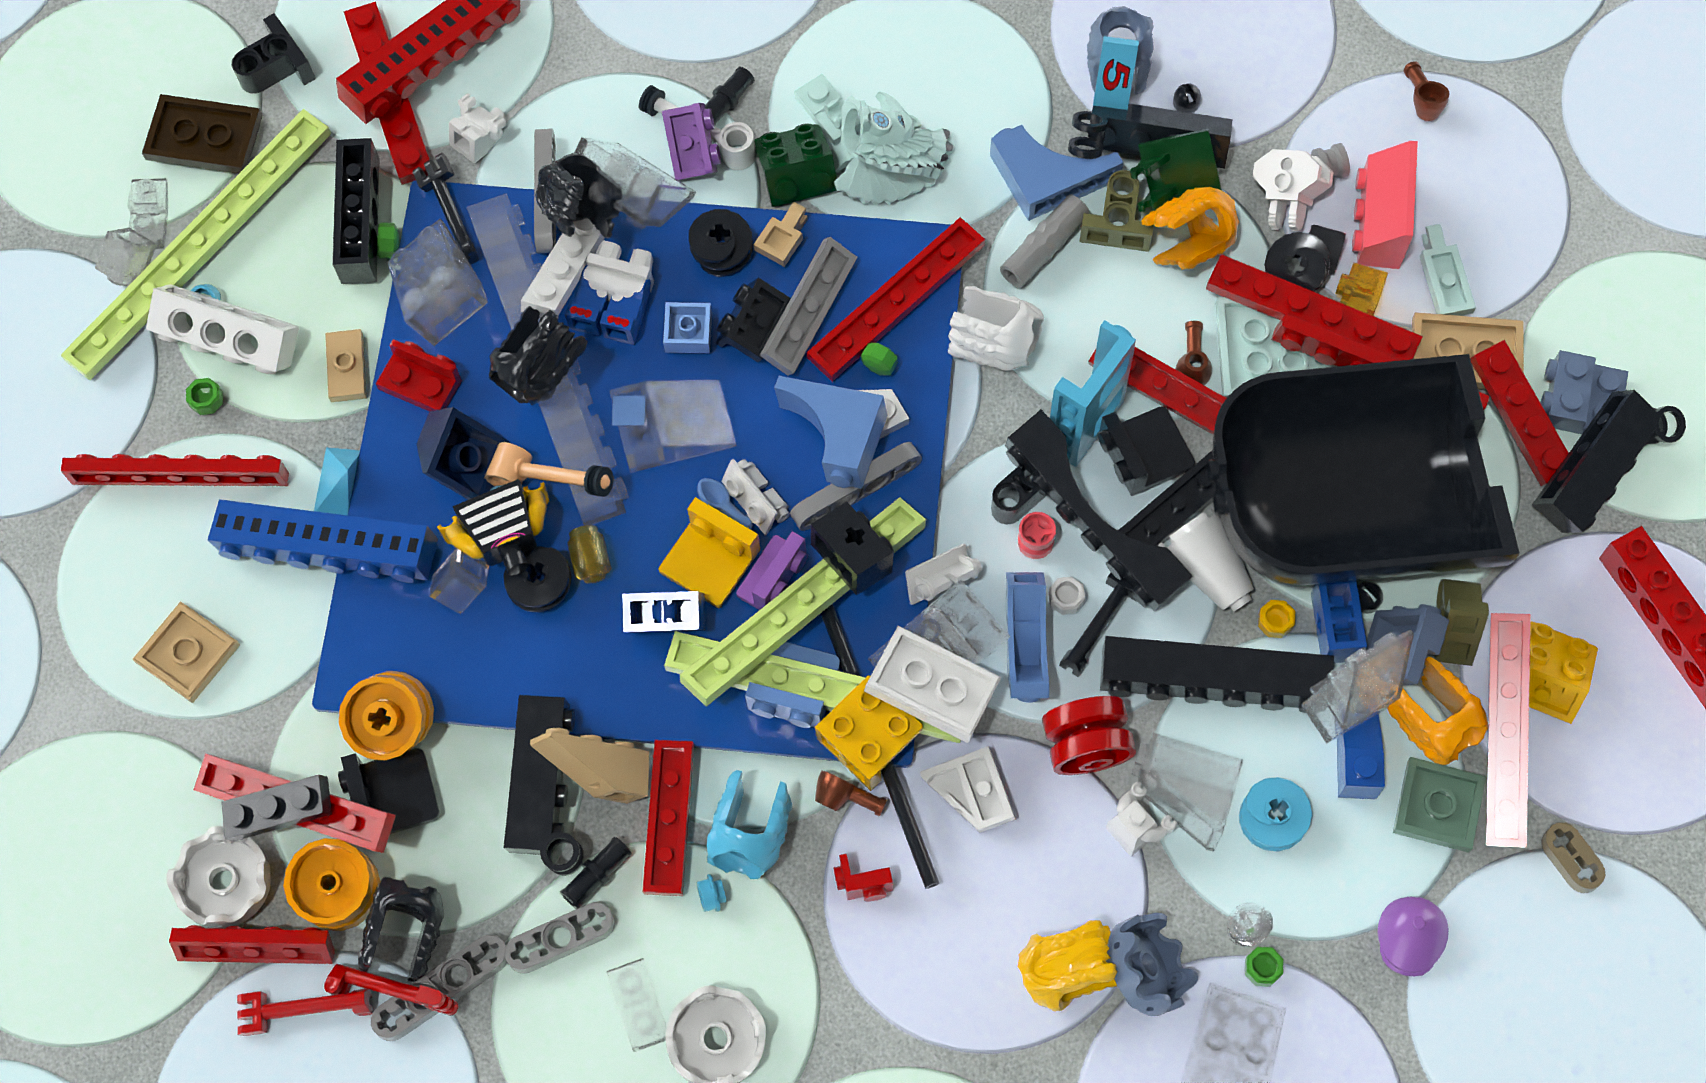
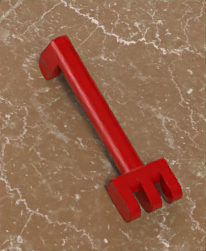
M336 964L324 984L325 991L331 995L349 993L351 986L355 985L420 1004L431 1011L448 1016L454 1015L458 1010V1003L439 990L422 985L416 987L341 964Z
M360 989L353 990L351 993L267 1004V994L261 991L237 995V1004H252V1008L238 1010L237 1019L252 1020V1024L238 1026L237 1035L267 1033V1020L346 1009H352L354 1014L358 1016L373 1014L372 1005L369 1004V999H372V990Z

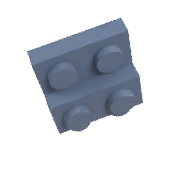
M1559 350L1555 359L1548 360L1544 379L1550 381L1548 391L1543 392L1540 403L1555 429L1582 435L1611 393L1626 390L1629 371L1595 364L1596 357Z
M1420 604L1418 608L1410 609L1402 606H1393L1392 610H1376L1366 641L1367 648L1362 655L1355 680L1365 686L1391 685L1393 682L1399 685H1418L1426 656L1440 654L1449 619L1441 615L1440 609L1426 604Z

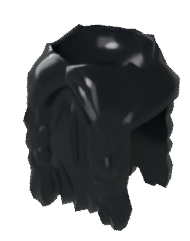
M571 153L550 165L541 167L538 172V185L535 196L542 214L546 215L548 220L552 221L566 236L572 237L574 235L575 226L573 221L588 218L603 237L611 238L615 225L611 220L618 217L621 211V205L617 204L616 201L622 200L623 194L622 187L616 184L606 173L602 172L596 162L583 154ZM572 176L579 177L582 181V185L580 181L574 180Z
M528 306L522 312L520 320L515 323L514 329L508 333L507 338L501 343L500 348H495L490 354L489 379L519 403L535 405L538 402L552 398L556 391V386L568 374L569 368L574 365L576 359L584 353L588 341L584 336H578L573 339L575 333L570 332L569 326L564 325L563 322H558L559 316L555 315L551 310L546 312L538 322L540 312Z
M384 876L376 887L373 894V904L365 920L363 946L358 955L359 969L367 972L371 967L386 911L402 912L412 915L422 923L407 981L414 982L423 977L428 971L427 962L431 958V952L434 951L437 945L438 937H440L439 928L444 918L441 895L436 888L430 886L424 889L408 887L404 880H396Z

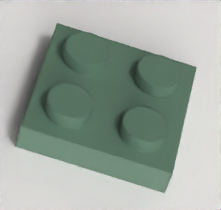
M1410 757L1406 765L1392 833L1470 853L1473 849L1487 776Z

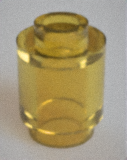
M585 525L573 529L569 533L570 540L567 542L575 577L584 580L585 583L602 581L606 577L605 574L611 570L603 534L599 533L598 527L594 525Z

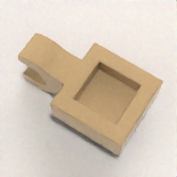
M793 202L782 221L772 217L754 243V250L785 267L803 240V235L799 230L808 219V216L804 215L806 208Z

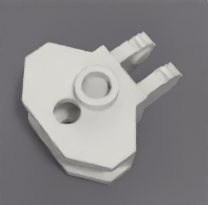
M1272 149L1254 163L1252 177L1265 189V198L1270 200L1268 225L1271 230L1282 228L1287 205H1290L1288 227H1290L1291 231L1302 230L1307 206H1312L1313 199L1332 186L1334 172L1319 157L1311 156L1307 151Z

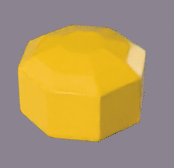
M1270 600L1260 608L1258 627L1267 637L1283 638L1293 630L1295 610L1286 601Z

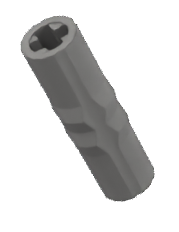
M1068 195L1045 220L1038 224L1036 229L1026 237L1018 249L1001 265L1000 272L1002 276L1013 286L1022 288L1053 257L1055 252L1063 247L1067 239L1082 224L1083 213H1090L1086 204L1078 197Z

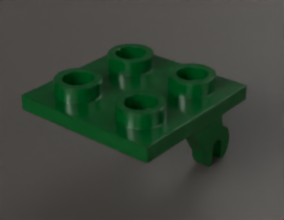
M1209 129L1144 142L1138 145L1141 161L1136 167L1129 170L1132 179H1137L1138 175L1144 174L1149 187V193L1146 198L1137 203L1139 212H1145L1148 207H1152V210L1155 211L1174 197L1179 198L1187 189L1212 187L1222 190Z

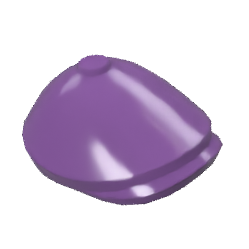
M1404 897L1393 901L1384 909L1378 923V938L1382 960L1388 968L1396 973L1413 977L1422 976L1431 970L1444 952L1448 941V923L1440 908L1421 897Z

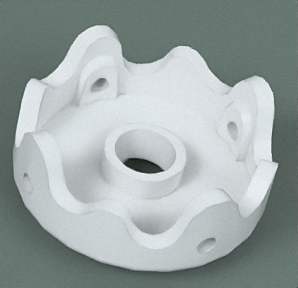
M213 826L205 834L183 844L175 867L167 871L166 882L177 907L183 914L199 925L223 929L243 923L257 913L270 891L271 869L266 854L250 837L237 841L225 840L224 827ZM221 871H230L232 874L230 885L223 890L214 889V877Z
M710 985L698 988L677 1004L670 1015L665 1036L667 1054L678 1074L689 1083H740L750 1076L758 1066L763 1055L766 1039L764 1019L748 997L739 991ZM711 1028H720L727 1036L726 1045L719 1050L709 1049L704 1043V1034Z

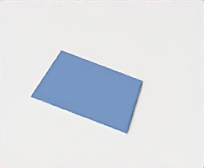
M613 396L612 426L644 425L645 396Z

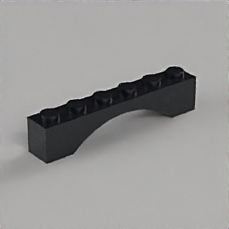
M1042 409L1007 438L1005 447L1008 449L1006 455L1017 468L1021 469L1024 467L1033 477L1031 483L1041 495L1046 496L1049 494L1058 504L1055 508L1062 519L1068 524L1074 522L1083 532L1080 536L1084 543L1094 552L1099 550L1108 560L1106 566L1110 572L1119 580L1124 578L1132 586L1131 594L1144 608L1150 606L1155 611L1191 579V573L1168 548L1149 545L1126 536L1111 527L1091 508L1081 494L1072 475L1067 456L1066 436Z

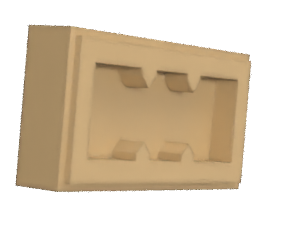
M361 329L325 333L328 398L331 402L367 398L364 339Z

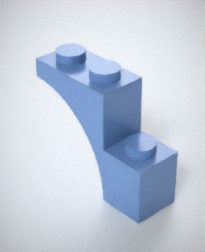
M1006 572L1007 674L1010 697L1017 698L1022 702H1037L1040 698H1049L1046 645V583L1044 572Z

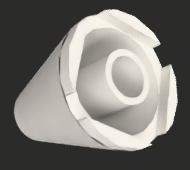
M1212 507L1211 512L1214 514L1209 518L1203 512L1170 535L1171 539L1169 541L1171 545L1167 548L1191 573L1190 581L1222 610L1230 606L1233 612H1235L1252 600L1248 593L1254 590L1242 558L1234 550L1226 535L1220 516L1215 515L1214 507ZM1162 542L1158 545L1160 547H1165V545Z

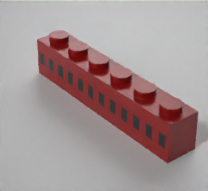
M445 0L336 78L338 99L365 124L374 118L382 117L396 102L402 98L410 97L418 86L428 79L436 78L442 69L451 62L462 59L473 46L479 42L487 41L494 31L505 23L513 22L520 13V0Z

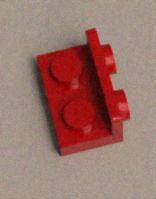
M393 339L389 345L393 355L376 382L378 390L429 412L446 409L462 382L456 364L446 356L438 354L434 357L425 353L419 345L413 342L406 341L402 343Z

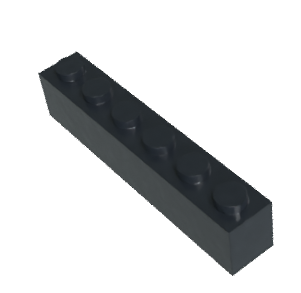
M1105 636L1102 648L1100 691H1108L1109 695L1116 697H1128L1131 693L1146 694L1148 699L1159 701L1167 700L1169 697L1184 698L1186 702L1193 704L1206 703L1207 700L1222 701L1223 705L1229 707L1245 706V703L1260 704L1262 709L1272 711L1281 710L1284 707L1299 708V711L1302 713L1317 714L1321 713L1322 710H1327L1333 700L1334 656Z

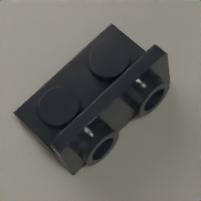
M759 277L748 285L743 283L733 297L732 301L736 305L732 313H727L717 327L720 335L715 344L723 347L728 343L756 362L761 361L763 358L760 356V353L791 298Z

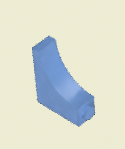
M1023 125L1012 129L1005 128L991 138L990 157L1028 221L1054 210L1068 195L1081 198L1106 187L1109 177L1114 172L1123 169V161L1117 152L1094 159L1062 155L1038 143L1026 131Z
M778 376L774 389L779 407L806 418L819 430L825 440L822 465L826 481L841 488L855 487L862 489L888 416L884 396Z

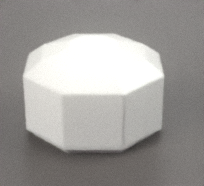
M1072 576L1057 578L1049 588L1050 607L1061 615L1076 614L1085 602L1084 586Z

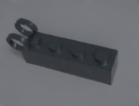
M1130 103L1128 104V110L1093 106L1092 112L1081 111L1073 115L1072 126L1077 130L1087 132L1088 137L1070 139L1068 151L1074 156L1085 159L1098 158L1102 155L1103 150L1140 155L1138 146L1140 143L1209 129L1217 168L1225 169L1233 119ZM1081 120H1090V124L1081 122ZM1085 145V146L1093 147V148H1095V149H1094V150H1084V149H1080V148H1078V147H1076V146Z
M1635 390L1612 392L1532 505L1561 533L1584 532L1594 524L1596 514L1604 502L1608 501L1617 490L1616 485L1623 475L1635 466L1637 462L1636 457L1645 445L1659 442L1672 443L1678 441L1683 436L1686 429V420L1683 413L1674 406L1653 408ZM1665 412L1671 413L1677 423L1676 431L1670 437L1666 436L1668 422L1664 415Z
M519 695L503 848L509 853L540 855L543 863L554 873L562 876L571 875L582 866L584 851L580 843L573 836L564 832V823H559L560 807H566L568 798V786L562 784L564 772L530 746V740L545 734L546 730L550 728H563L573 732L575 710L570 709V704L565 697ZM562 843L571 844L573 847L571 859L562 865L553 864L552 852L555 847Z

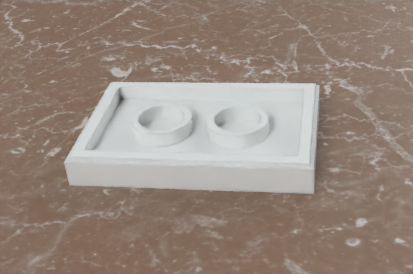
M898 626L869 678L864 692L968 743L1001 677Z

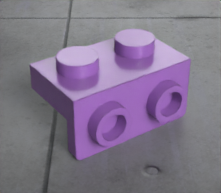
M699 102L689 106L662 111L675 180L717 173V165L721 164V155L718 144H712L710 130L714 129L711 109H705V104Z
M793 531L787 540L778 535L773 536L736 592L737 597L760 610L788 588L787 583L794 573L797 574L801 571L808 558L805 538Z

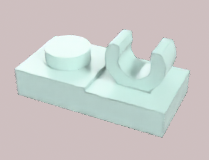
M820 74L795 90V99L817 125H820L822 132L829 141L836 146L841 142L842 106L845 101L826 77ZM856 117L855 131L858 132L861 129L860 119Z

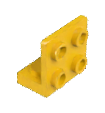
M695 497L687 508L690 520L689 525L665 557L658 570L661 575L686 590L704 593L706 602L716 608H721L759 553V537L754 531Z
M1531 621L1529 707L1572 724L1589 692L1598 648L1589 644L1584 639L1573 638L1553 630L1546 624Z
M869 675L815 726L817 740L872 791L882 781L881 770L922 731L923 725L914 716L864 692L865 686L871 677Z

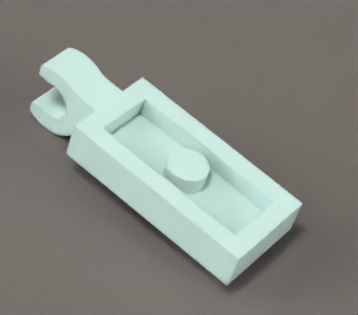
M1440 224L1426 226L1427 234H1422L1421 236L1425 250H1422L1419 257L1436 314L1457 316L1473 314L1476 305L1457 244L1446 246Z

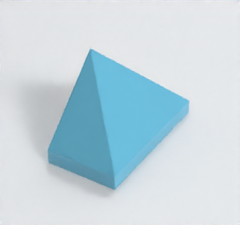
M326 447L314 511L348 515L360 450Z

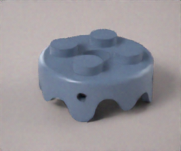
M1164 913L1136 915L1122 921L1112 929L1108 939V947L1110 949L1107 951V954L1111 958L1106 960V962L1116 965L1117 974L1114 980L1119 990L1132 1008L1148 1016H1160L1185 1005L1180 997L1194 987L1198 981L1197 972L1189 968H1183L1181 964L1182 943L1177 939L1166 938L1160 933V930L1167 924V916Z

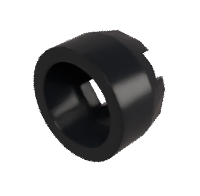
M1191 83L1180 85L1174 93V108L1177 111L1194 113L1198 110L1201 102L1199 88ZM1187 93L1191 95L1193 102L1189 103Z
M1370 581L1358 584L1361 612L1365 614L1375 612L1383 601V592L1380 586ZM1364 589H1367L1377 600L1374 602Z

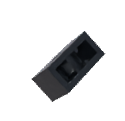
M848 502L843 503L811 523L812 547L855 595L860 594L892 573L894 550L891 543L884 536L879 537L871 528L865 514L861 511L856 512Z

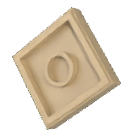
M180 601L132 660L193 704L238 649L240 644L237 640Z

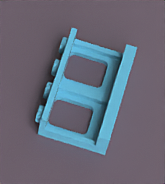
M1105 320L1100 325L1092 375L1088 381L1080 388L1062 377L1053 391L1050 419L1066 436L1067 456L1069 463L1074 467H1077L1098 438L1097 433L1100 431L1102 417L1117 412L1124 402L1136 339L1132 337L1126 328L1120 325H1112Z

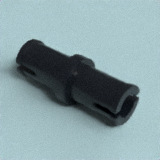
M739 66L723 85H719L713 90V97L706 103L705 109H711L714 126H716V123L728 110H734L738 105L740 96L754 83L753 75L746 68Z
M613 837L610 843L592 861L587 859L582 864L584 869L560 891V894L573 908H580V905L600 885L604 887L610 881L608 877L627 857L632 855L631 851L628 850L629 848L620 839Z

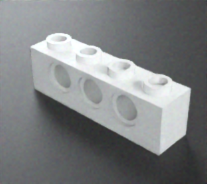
M169 284L153 288L146 330L158 333V338L168 342L182 341L191 344L190 348L194 351L211 353L213 351L222 354V359L236 364L246 362L255 365V370L258 372L276 374L277 371L291 367L299 326ZM187 314H189L192 318V327H190L187 323ZM219 324L225 330V338L219 333ZM251 335L257 339V349L251 343Z

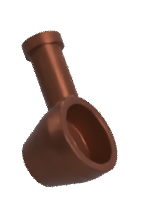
M1416 61L1410 62L1404 67L1403 72L1415 86L1413 102L1417 116L1425 121H1433L1438 118L1446 107L1450 95L1449 90L1439 82L1428 81L1421 71L1420 64Z
M1196 320L1188 321L1185 323L1187 353L1178 360L1176 370L1206 385L1212 374V365L1206 354L1201 351L1203 323ZM1198 361L1202 366L1193 367L1190 362Z
M821 770L815 794L816 802L834 811H838L847 800H850L875 812L874 814L877 816L881 815L887 802L886 798H879L826 771Z

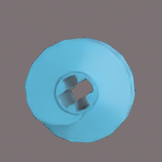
M1279 777L1266 778L1254 784L1244 798L1239 812V823L1243 834L1248 840L1263 850L1276 852L1290 849L1299 843L1309 829L1312 818L1310 800L1303 789L1292 781ZM1272 809L1273 813L1279 810L1283 814L1281 820L1278 817L1274 820L1271 819L1268 815L1270 810Z

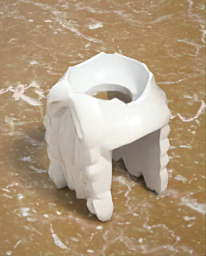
M966 286L963 298L967 301L963 303L964 306L962 307L965 312H954L950 320L952 329L948 335L951 341L948 353L955 358H965L969 362H977L979 365H988L989 367H996L1004 371L1029 366L1030 364L1027 359L1035 350L1037 341L1042 333L1041 324L1045 318L1042 311L1032 303L1020 300L1016 296L1010 297L1005 292L997 293L985 291L975 286Z

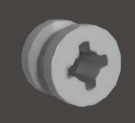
M1342 143L1333 144L1327 150L1322 148L1312 150L1311 156L1319 157L1334 172L1333 177L1336 176L1342 179L1349 176V158Z

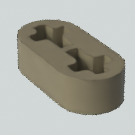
M1556 823L1543 834L1541 843L1544 853L1573 890L1580 893H1589L1603 883L1606 876L1605 868L1575 827L1568 823ZM1556 835L1559 838L1566 836L1569 839L1566 848L1563 846L1556 848L1553 842L1557 838ZM1580 867L1583 870L1590 868L1594 874L1591 875L1590 880L1586 878L1581 881L1578 878L1577 874L1581 871Z

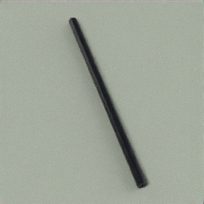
M831 604L820 614L836 656L840 659L841 669L844 673L860 676L835 608ZM891 760L881 770V774L925 889L937 886L939 880L894 762Z

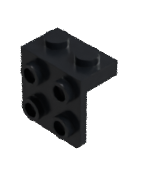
M1157 407L1124 422L1120 421L1116 412L1102 417L1100 431L1097 433L1099 443L1104 452L1109 453L1114 463L1113 466L1117 478L1122 484L1125 483L1131 496L1184 474L1194 466L1195 460L1169 411L1165 407Z
M415 748L399 757L385 761L374 760L364 764L356 753L340 757L343 770L338 772V778L343 793H349L351 801L396 815L390 834L430 823L439 818L440 810L426 754L422 749Z

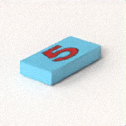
M1103 37L1093 106L1128 110L1139 41Z

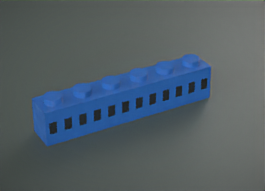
M221 499L218 501L207 539L219 551L218 554L231 560H240L241 556L252 557L257 562L269 565L274 564L275 561H282L300 569H308L310 565L321 566L326 571L338 574L343 573L344 570H351L369 578H378L379 574L390 575L392 578L406 583H412L414 579L428 580L438 538L427 525Z

